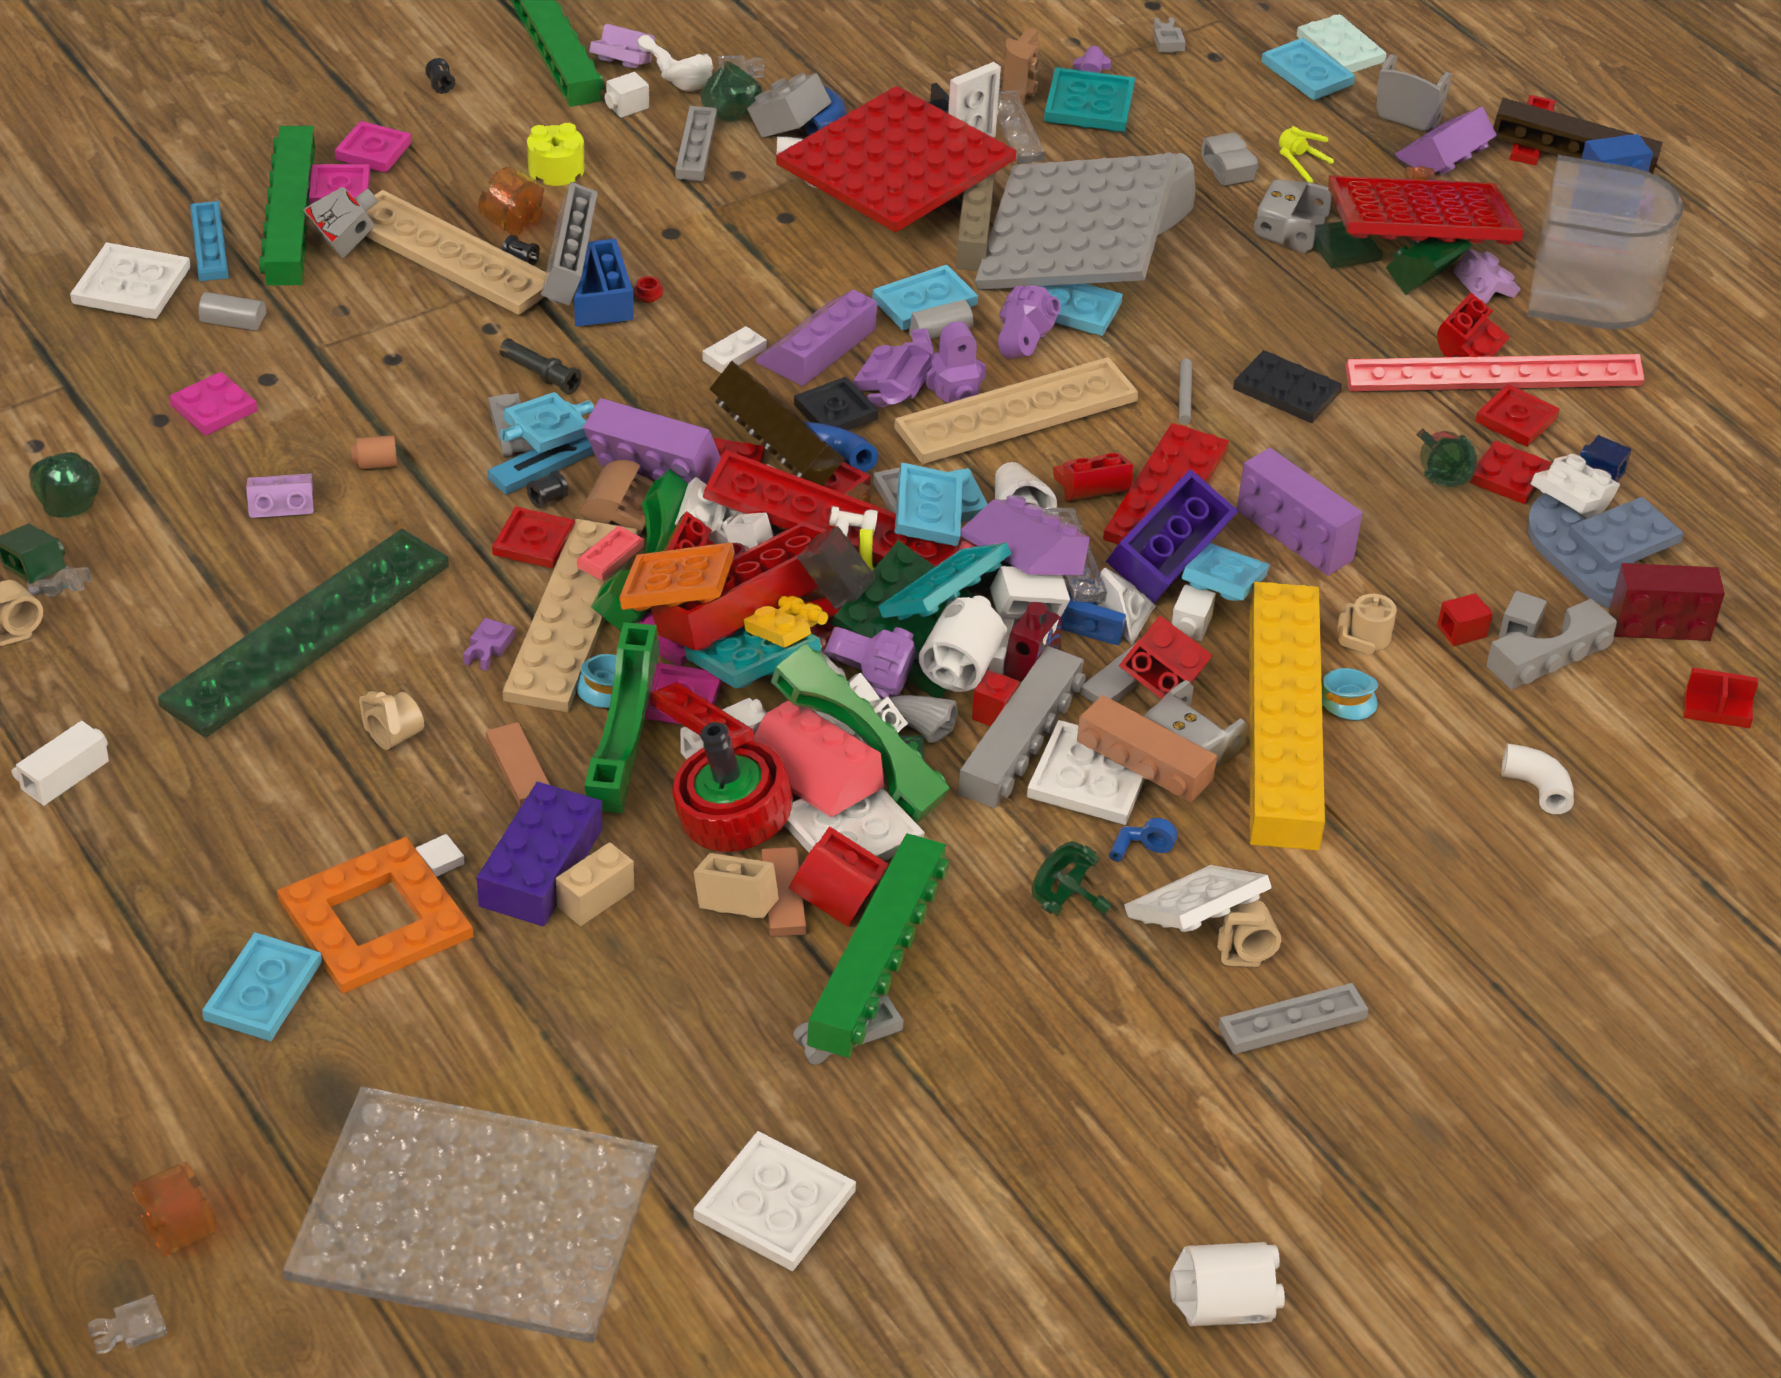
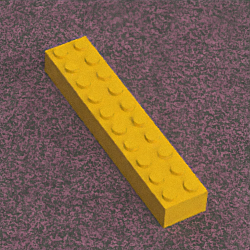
M1254 582L1249 609L1250 845L1319 851L1325 824L1319 587Z

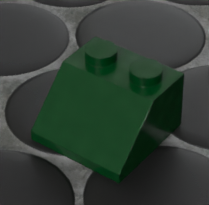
M1427 237L1423 241L1414 240L1410 243L1411 248L1408 249L1405 245L1393 253L1392 257L1394 260L1385 268L1404 294L1407 295L1442 273L1473 245L1471 242L1461 238H1456L1454 242L1440 241L1438 237Z

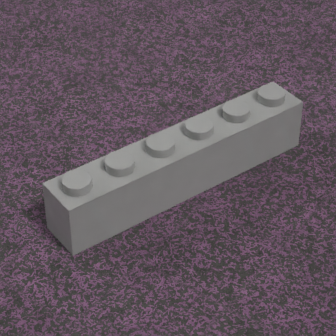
M570 182L559 209L541 294L554 303H563L569 306L582 276L598 193L573 182Z
M1050 646L1046 647L960 769L959 795L992 808H996L1003 797H1009L1017 776L1024 775L1032 754L1037 755L1039 753L1045 735L1047 733L1051 734L1054 731L1060 713L1067 712L1073 694L1081 691V686L1085 683L1086 675L1082 673L1084 659Z

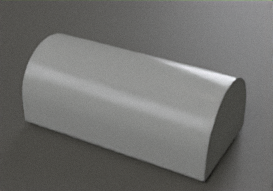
M204 292L200 299L198 313L199 322L257 331L267 311L264 301Z
M966 299L913 312L909 335L913 339L912 331L914 329L927 328L930 339L938 338L946 325L956 321L964 322L969 329H972V310Z

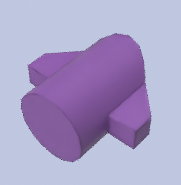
M1097 46L1090 47L1084 56L1075 59L1073 62L1074 70L1079 69L1101 73L1102 69H1111L1112 66L1111 60Z

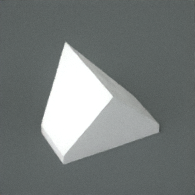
M1107 568L1100 572L1096 606L1126 614L1123 636L1133 645L1156 605L1126 579Z

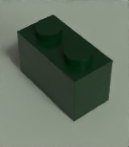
M30 523L0 536V559L3 567L29 583H34L66 568L62 557L65 555V549L61 541Z

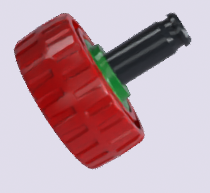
M712 722L707 724L700 733L704 748L690 756L676 773L672 786L676 812L684 832L693 842L701 847L719 852L749 849L773 837L787 822L793 806L789 777L780 756L770 747L757 741H750L733 748L727 726L723 723Z

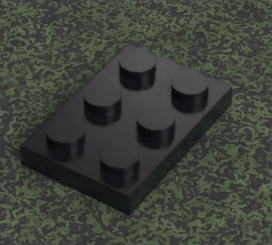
M1263 350L1234 380L1233 389L1313 423L1340 394L1342 383Z

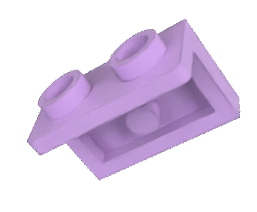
M605 24L602 40L591 41L589 52L598 54V59L613 62L614 59L623 61L622 65L638 68L640 64L651 62L652 53L643 52L639 49L637 40L642 35H649L655 41V36Z
M1472 249L1467 250L1453 269V273L1469 291L1485 304H1487L1495 292L1515 298L1521 290L1513 281L1514 275L1505 268L1498 265L1500 260L1488 251H1485L1483 254Z

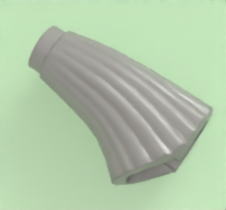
M913 695L889 697L908 724L906 726L918 731L930 743H935L945 738L954 728L957 719V703L955 700Z

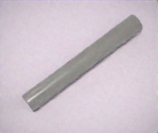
M1183 359L1180 362L1179 422L1186 425L1191 421L1192 361L1190 359Z

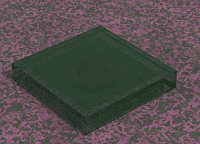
M1343 221L1314 225L1316 227L1314 246L1331 268L1381 261L1383 252L1370 235L1367 238L1353 237L1351 233H1347Z

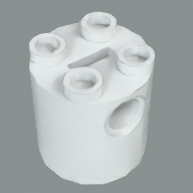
M980 595L973 598H956L949 601L943 609L919 653V664L928 678L942 688L955 692H966L974 689L984 676L1007 632V627L998 613L991 607V603L987 598Z
M1266 1242L1184 1247L1170 1273L1172 1302L1185 1315L1190 1327L1272 1322L1276 1317V1308H1283L1285 1301L1282 1284H1276L1275 1269L1279 1267L1277 1246L1267 1245Z

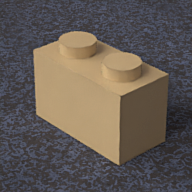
M607 843L556 877L557 908L581 927L634 891V861L612 843Z
M709 853L694 870L699 908L714 910L718 913L727 912L746 915L750 918H764L779 900L774 863Z

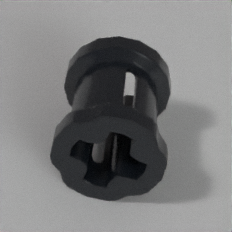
M435 58L427 63L425 73L431 79V86L437 93H448L454 88L455 78L450 73V66L446 60Z
M509 235L505 239L501 250L535 266L539 258L540 247L535 243L527 244L522 242L515 235Z
M559 471L551 472L548 478L539 482L531 481L526 487L528 497L536 508L545 507L548 501L556 497L565 498L568 496L569 489L564 476Z

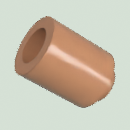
M394 435L356 438L357 444L351 445L352 464L359 463V469L397 466Z

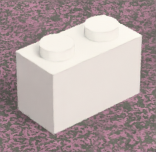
M1001 566L990 586L996 611L1001 618L1020 619L1026 612L1028 605L1033 602L1045 604L1048 611L1056 613L1061 617L1070 601L1063 575L1027 574L1013 566Z

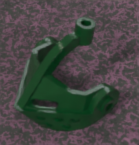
M1071 841L1061 845L1047 857L1037 871L1032 884V896L1041 904L1040 907L1049 914L1053 913L1058 916L1063 910L1061 907L1063 902L1074 892H1077L1090 901L1093 908L1103 915L1106 914L1112 903L1101 895L1097 897L1080 886L1086 871L1091 866L1095 867L1100 860L1095 855L1096 852L1087 845L1083 846L1080 843ZM1070 863H1074L1076 867L1066 875L1061 872ZM1057 878L1060 880L1057 892L1054 893L1052 892V887Z

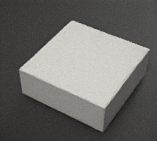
M447 834L415 848L436 877L464 864V855Z

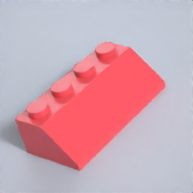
M790 701L784 702L765 714L754 734L753 741L767 745L780 756L789 777L792 793L831 818L884 787L881 753L808 708L795 706Z

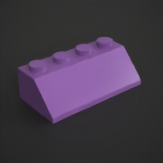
M854 289L829 301L756 357V363L801 386H805L876 329L877 301Z
M1008 495L1006 500L993 499L961 529L960 536L977 546L1007 542L1011 555L1005 558L1004 561L1027 574L1083 575L1090 537L1079 532L1077 526L1060 522L1061 518L1059 516L1043 513L1042 507L1025 503L1026 499L1023 497Z

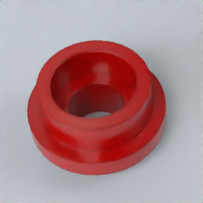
M652 276L639 278L634 286V296L645 303L654 302L663 295V287L660 281Z

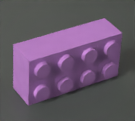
M602 398L599 399L583 426L599 464L604 467L616 460L632 461L640 464L637 474L654 481L671 469L686 483L691 482L697 477L707 485L721 459L709 429Z
M1271 448L1244 462L1237 510L1240 514L1327 576L1354 560L1362 511Z

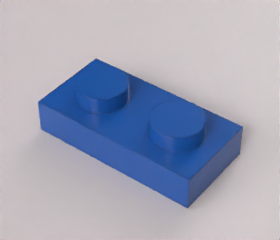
M1070 598L1061 616V630L1119 646L1124 635L1126 614Z

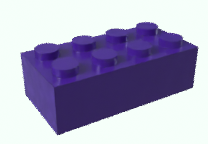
M1190 469L1117 545L1106 560V563L1155 604L1182 575L1185 566L1223 531L1238 510Z
M537 781L476 877L478 906L544 927L557 906L556 877L585 859L602 831V801Z

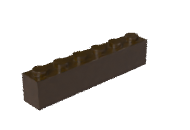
M1507 98L1502 99L1493 126L1497 134L1495 138L1580 162L1586 141L1633 134ZM1640 136L1653 152L1647 180L1651 181L1663 142Z
M731 361L709 388L718 397L715 403L728 413L732 410L733 412L730 416L743 427L748 424L749 426L746 428V431L758 441H761L763 438L764 441L761 445L775 456L777 453L780 454L777 457L778 461L790 470L796 468L793 472L795 476L823 486L845 459L756 378L735 362Z

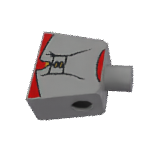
M341 187L306 207L303 211L343 259L373 229L374 223L366 212L376 205L378 200L368 188L354 198L345 187Z

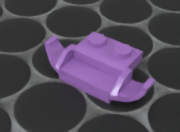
M927 328L914 329L912 331L913 342H905L903 346L881 345L876 347L853 380L854 385L860 391H880V393L869 394L867 397L875 407H886L888 404H897L904 399H913L925 382L927 372L932 367V360L935 354Z

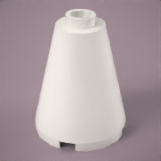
M1009 462L1003 464L995 474V499L1006 500L1008 495L1023 497L1026 499L1025 503L1042 507L1043 513L1057 516V500L1052 489L1022 465L1016 462Z

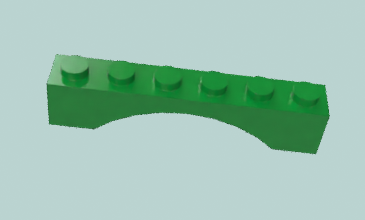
M671 469L651 484L642 502L647 530L644 554L664 551L676 527L675 522L688 483ZM631 569L619 571L601 585L591 605L592 609L620 631L622 630L623 622L638 623L647 611V609L643 611H635L633 609L622 610L619 597Z
M623 622L617 647L614 682L608 716L599 746L591 757L584 785L586 796L602 801V812L623 814L649 694L660 653L657 625Z
M805 643L776 666L771 682L793 705L811 708L832 716L851 728L868 746L881 753L882 768L888 784L889 795L916 824L943 802L950 789L943 775L936 770H932L922 760L919 751L913 746H908L898 736L895 727L889 722H884L874 712L871 703L865 698H860L850 688L847 679L841 674H836L827 665L825 658L820 652L812 650Z

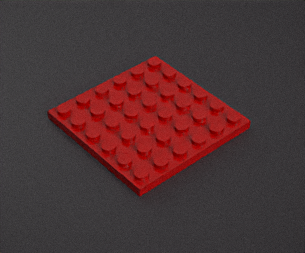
M898 86L889 89L776 155V164L895 233L1016 160L1015 149Z
M1329 175V190L1333 195V200L1347 233H1351L1353 237L1367 238L1369 234L1380 235L1384 239H1397L1398 236H1409L1410 239L1418 241L1426 240L1427 237H1438V240L1444 242H1454L1456 238L1467 239L1471 243L1496 240L1497 243L1504 245L1513 244V241H1522L1523 228L1496 183Z

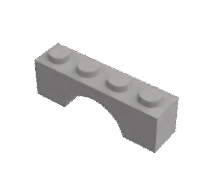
M1591 598L1566 610L1561 635L1546 639L1534 638L1516 631L1493 641L1486 666L1512 690L1523 684H1529L1545 674L1556 672L1561 667L1574 661H1580L1585 656L1596 651L1605 650L1613 642L1617 621Z

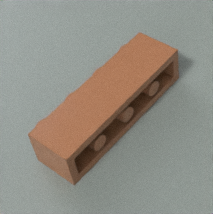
M1101 695L1079 717L1077 742L1189 802H1192L1214 779L1216 754L1104 695Z

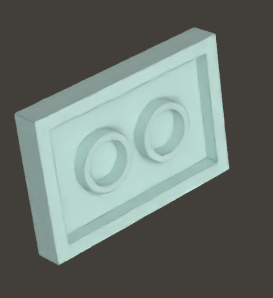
M1341 14L1313 21L1297 28L1296 36L1299 39H1306L1350 72L1384 63L1387 53Z

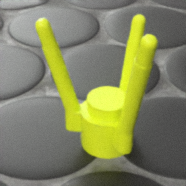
M1293 126L1285 130L1280 136L1279 146L1282 148L1280 154L1291 162L1307 182L1313 183V179L1293 155H1302L1307 151L1333 164L1334 160L1309 146L1306 138L1322 142H1328L1329 139L1328 137L1303 131Z

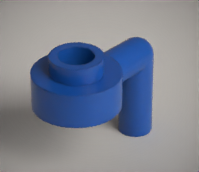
M1151 818L1145 823L1144 827L1124 826L1121 828L1113 844L1109 857L1113 861H1121L1131 840L1142 841L1144 846L1151 851L1167 853L1172 850L1177 840V829L1171 822L1163 818Z

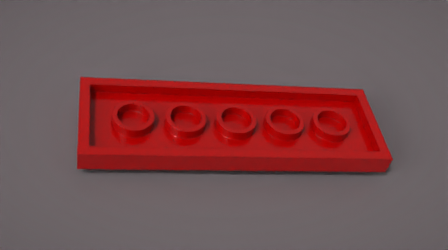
M1171 423L1104 529L1103 540L1119 544L1190 469L1208 483L1228 450L1229 440L1194 430L1184 425Z

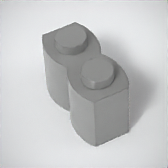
M1231 132L1203 138L1201 156L1207 167L1213 170L1216 179L1221 185L1226 186L1255 179V173L1258 170L1257 157L1246 148L1245 141L1238 134Z

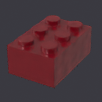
M1621 563L1609 607V614L1617 621L1614 637L1711 641L1725 595L1719 567Z

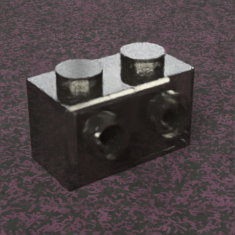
M839 526L816 535L797 556L835 609L842 607L846 602L849 604L858 600L877 578Z

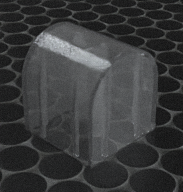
M1558 155L1536 252L1527 316L1603 329L1629 328L1649 320L1655 314L1659 305L1683 212V202L1678 192L1662 178L1641 169Z

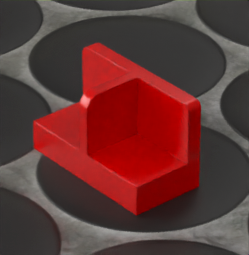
M1692 668L1683 697V718L1750 729L1753 721V699L1758 687V678Z

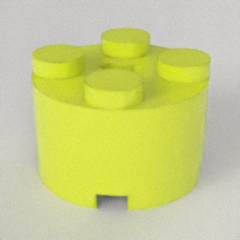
M574 124L536 125L531 128V134L527 139L528 172L534 180L538 177L543 179V184L562 186L575 182L577 175L580 174L582 176L584 174V139L576 131Z

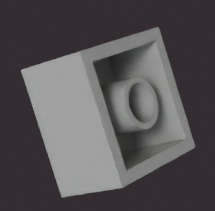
M800 73L792 77L790 81L782 78L771 84L772 89L755 97L756 102L747 109L763 138L800 128L832 102L817 73L807 76L805 73Z

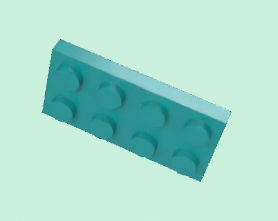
M1007 542L959 550L880 604L878 608L882 617L897 616L898 620H902L918 613L921 617H925L937 612L939 604L960 595L959 590L963 587H969L981 581L980 576L982 574L1000 568L1002 566L1001 561L1011 555Z

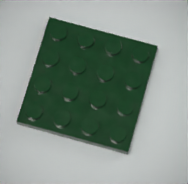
M898 540L836 613L830 624L868 638H873L882 630L893 632L895 627L911 632L914 635L912 641H914L917 653L907 679L931 697L941 698L947 689L932 682L923 672L919 664V653L949 601L939 604V610L931 615L921 617L918 613L902 620H898L897 616L883 618L878 608L880 604L935 567ZM963 587L959 590L960 595L956 598H973L976 595Z

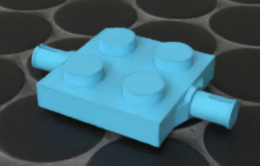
M556 392L514 405L504 409L503 419L511 427L500 430V437L504 442L519 437L523 438L539 453L587 437L583 429L586 420L582 415L592 413L594 409L593 403L590 400H586L576 405L563 400Z

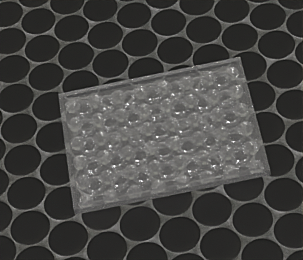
M361 1086L283 1268L284 1280L594 1343L657 1156V1145Z

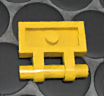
M782 596L778 601L779 609L771 606L761 607L755 611V614L743 619L747 632L786 648L811 635L810 627L816 624H825L828 620V615L818 605L812 603L805 604L802 599L795 596Z

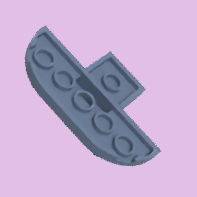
M1544 493L1533 503L1527 527L1529 539L1536 550L1583 594L1607 608L1611 604L1621 563H1633L1681 543L1684 534L1643 496L1585 519L1573 508Z

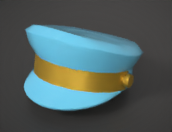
M596 655L588 658L581 665L582 673L579 676L576 690L580 698L587 704L597 708H608L610 706L616 655Z
M1339 668L1325 675L1321 685L1322 705L1328 711L1341 718L1355 721L1366 719L1376 711L1378 702L1374 691L1378 688V682L1375 678L1351 668Z

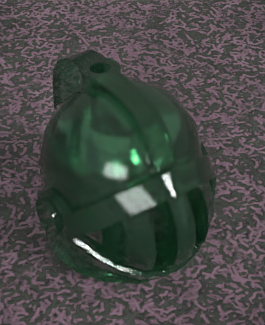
M726 61L723 67L708 79L701 93V101L704 107L716 108L717 116L720 119L736 121L741 117L750 115L747 108L756 102L755 97L763 92V85L734 63Z
M1423 428L1416 434L1424 442L1420 450L1421 466L1425 470L1424 475L1432 483L1434 482L1437 486L1458 487L1469 483L1473 479L1477 468V455L1472 442L1464 434L1459 436L1454 432L1440 431L1430 435Z
M74 452L48 456L36 462L29 471L30 486L33 493L41 502L44 511L49 516L57 518L71 517L87 511L93 505L100 488L101 480L96 467L90 461Z

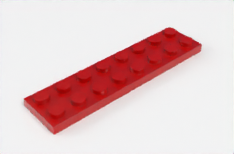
M728 450L724 451L703 494L704 499L744 514L767 512L771 524L787 530L805 522L835 532L836 526L829 525L832 506L839 507V511L864 515L867 510H876L878 513L872 542V562L877 564L899 540L936 567L958 552L963 538H960L958 545L954 546L896 534V513ZM849 526L846 537V551L859 556L861 527Z

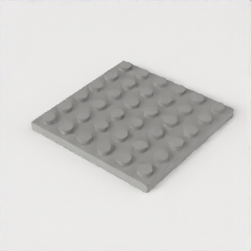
M1176 154L1013 165L987 242L986 258L982 259L975 279L977 288L995 289L1029 285L1049 286L1145 280L1178 164Z

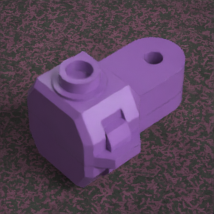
M1035 285L1015 286L1007 295L999 314L1004 325L998 339L999 350L1005 359L1010 360L1032 355L1039 338L1045 337L1053 328L1061 305L1058 298L1050 295L1045 287Z
M952 322L943 328L940 334L939 352L934 354L932 367L926 376L927 388L934 391L937 397L947 403L978 395L981 381L985 379L986 366L983 362L977 360V343L969 327L964 322Z
M834 627L824 654L836 661L862 670L864 678L879 698L883 699L889 695L897 696L900 694L912 668L917 651L914 641H912L914 635L902 628L895 627L893 632L882 630L873 638H868L840 627Z

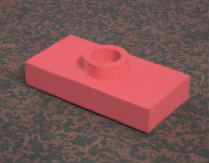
M618 525L577 558V568L603 581L644 547V539Z

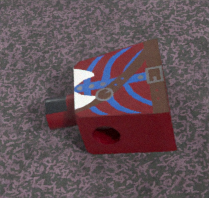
M1041 602L1030 603L1026 612L1012 628L1009 635L1003 675L1022 682L1047 646L1061 650V617L1056 613L1048 611L1045 604Z

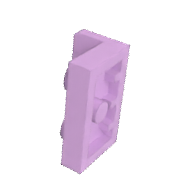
M312 474L247 478L248 511L251 518L313 513Z

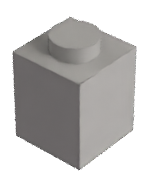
M1515 591L1504 613L1499 638L1516 631L1535 638L1542 623L1547 601Z

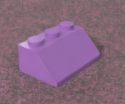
M1483 106L1444 122L1395 154L1398 159L1427 175L1437 171L1442 175L1456 167L1454 162L1460 164L1470 159L1472 151L1477 153L1489 146L1487 141L1497 136Z

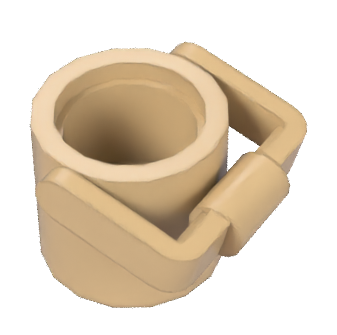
M13 580L0 582V625L9 632L0 635V646L31 638L32 631L41 623L43 617V607L40 601L20 583Z
M1366 594L1359 597L1355 604H1346L1338 618L1337 632L1339 633V643L1342 646L1366 654H1373L1375 651L1386 648L1392 640L1397 609L1394 602L1384 595Z
M370 691L367 695L359 698L364 729L385 750L396 746L424 728V719L418 705L405 692H399L392 696L386 695L384 692Z
M1256 900L1248 904H1237L1230 908V913L1224 917V925L1219 929L1217 947L1221 951V961L1227 966L1258 967L1261 965V961L1273 956L1279 949L1281 934L1263 902ZM1232 943L1236 949L1237 954L1229 953V951L1232 949Z

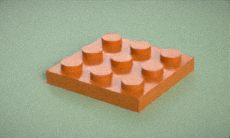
M732 542L636 555L619 597L622 610L633 609L635 611H643L657 605L665 604L668 607H675L688 601L698 600L701 603H706L719 598L735 555Z

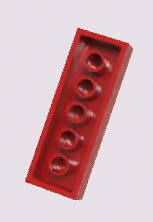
M802 522L746 550L733 558L719 598L706 603H701L698 600L688 601L675 607H668L665 604L652 606L651 611L654 623L657 625L658 636L696 651L704 650L712 642L735 634L737 629L745 626L743 619L755 614L757 609L765 606L779 609L778 601L782 596H795L798 598L808 596L814 592V589L837 581L839 576L851 571L844 537L841 534Z

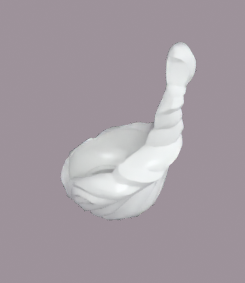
M642 35L637 40L639 49L643 52L652 53L657 57V64L660 66V71H662L661 77L671 81L678 89L694 92L704 87L711 79L713 65L708 54H697L696 56L676 61L666 50L656 45L649 35Z

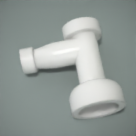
M832 506L829 525L836 526L835 533L843 535L846 546L849 526L873 529L874 535L878 511L867 510L864 515L839 511V507Z

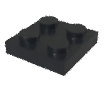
M846 376L794 395V406L810 422L831 425L849 431L878 419V409Z

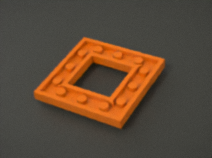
M407 836L277 890L278 901L311 949L321 952V964L342 994L474 937L472 925ZM392 882L419 920L358 946L331 907Z

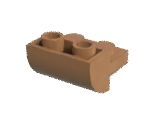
M1029 27L1018 40L1010 38L1006 40L1002 83L1004 96L1008 100L1023 106L1030 97H1034L1037 91L1038 81H1035V77L1040 64V58L1037 57L1040 48V42L1037 41L1038 30Z
M628 460L612 461L601 470L579 513L598 523L609 524L612 520L623 527L638 529V535H640L646 524L642 502L653 482L637 474L640 464Z

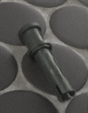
M510 338L505 339L500 345L501 348L507 350V352L502 349L499 350L501 356L539 374L544 383L559 386L565 394H572L579 387L582 380V374L579 369L568 368L557 358L547 359Z

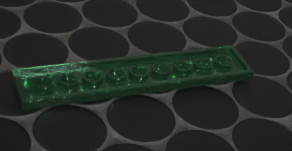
M403 528L163 692L158 696L159 707L204 738H207L448 568V556Z

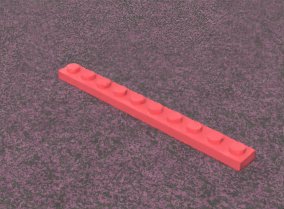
M1640 354L1348 359L1346 363L1349 391L1502 389L1507 384L1516 388L1641 386L1644 382Z

